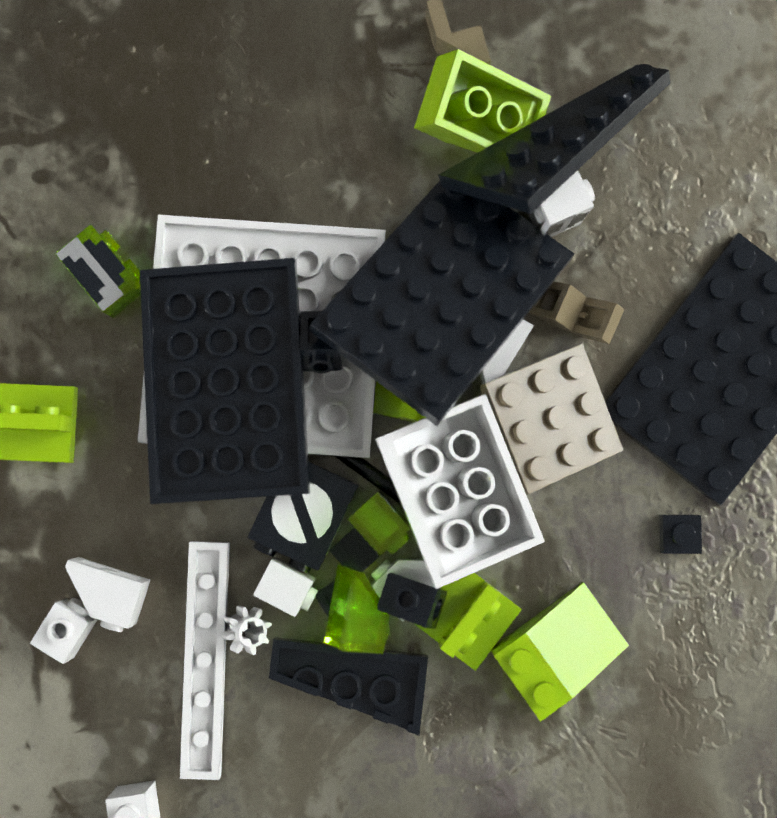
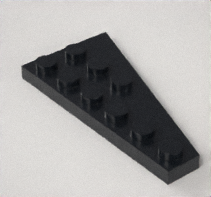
M637 64L438 174L442 188L531 214L671 84L669 70L655 68L649 64Z

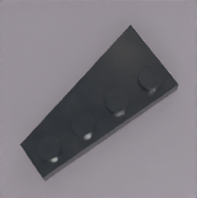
M279 637L273 639L269 679L313 696L318 695L336 702L339 706L350 710L352 708L373 716V719L387 724H394L406 729L407 732L420 736L428 655Z

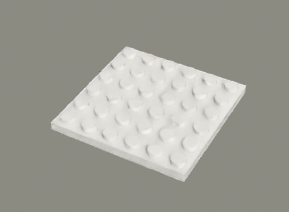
M158 215L153 269L295 258L297 261L301 322V311L324 310L385 242L386 230ZM342 355V370L330 371L323 374L303 371L308 454L370 459L375 380ZM144 376L138 432L139 443H147Z

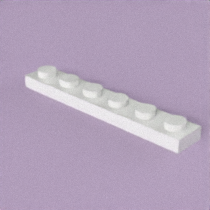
M189 542L180 779L219 780L221 777L226 639L221 638L220 635L226 631L227 624L223 617L227 616L230 542Z

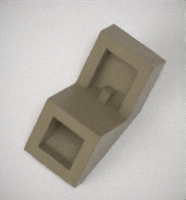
M442 0L426 1L425 18L435 52L443 55L459 49L489 65L491 64L481 25L451 33Z
M554 281L528 314L579 337L610 344L625 309L617 303L586 297L572 285Z

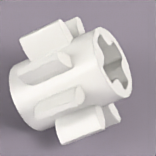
M238 605L236 606L237 614L231 617H223V620L227 623L226 631L220 636L226 640H233L230 646L231 651L240 653L244 647L247 653L255 655L257 646L262 643H269V640L266 638L267 628L272 623L259 619L262 615V609L253 607L248 614L246 607Z

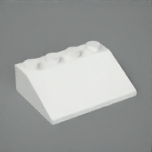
M486 394L453 406L438 426L423 418L375 439L436 589L545 542Z

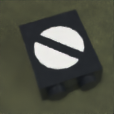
M309 462L310 494L266 497L247 537L255 541L253 548L272 557L275 556L276 552L290 558L288 563L290 566L305 573H310L311 568L317 571L321 568L359 487L358 484Z

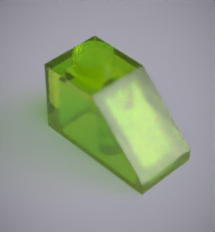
M337 565L324 642L343 652L384 654L385 642L390 633V615L377 609L380 598L363 572L344 565Z

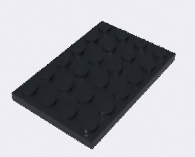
M439 181L310 324V332L434 425L438 426L570 263L575 253L548 234L543 236L538 227L511 208L442 188Z
M737 233L605 400L613 424L719 506H722L777 434V262L740 233Z
M284 258L140 270L150 504L310 494L303 363L300 355V310L296 259Z

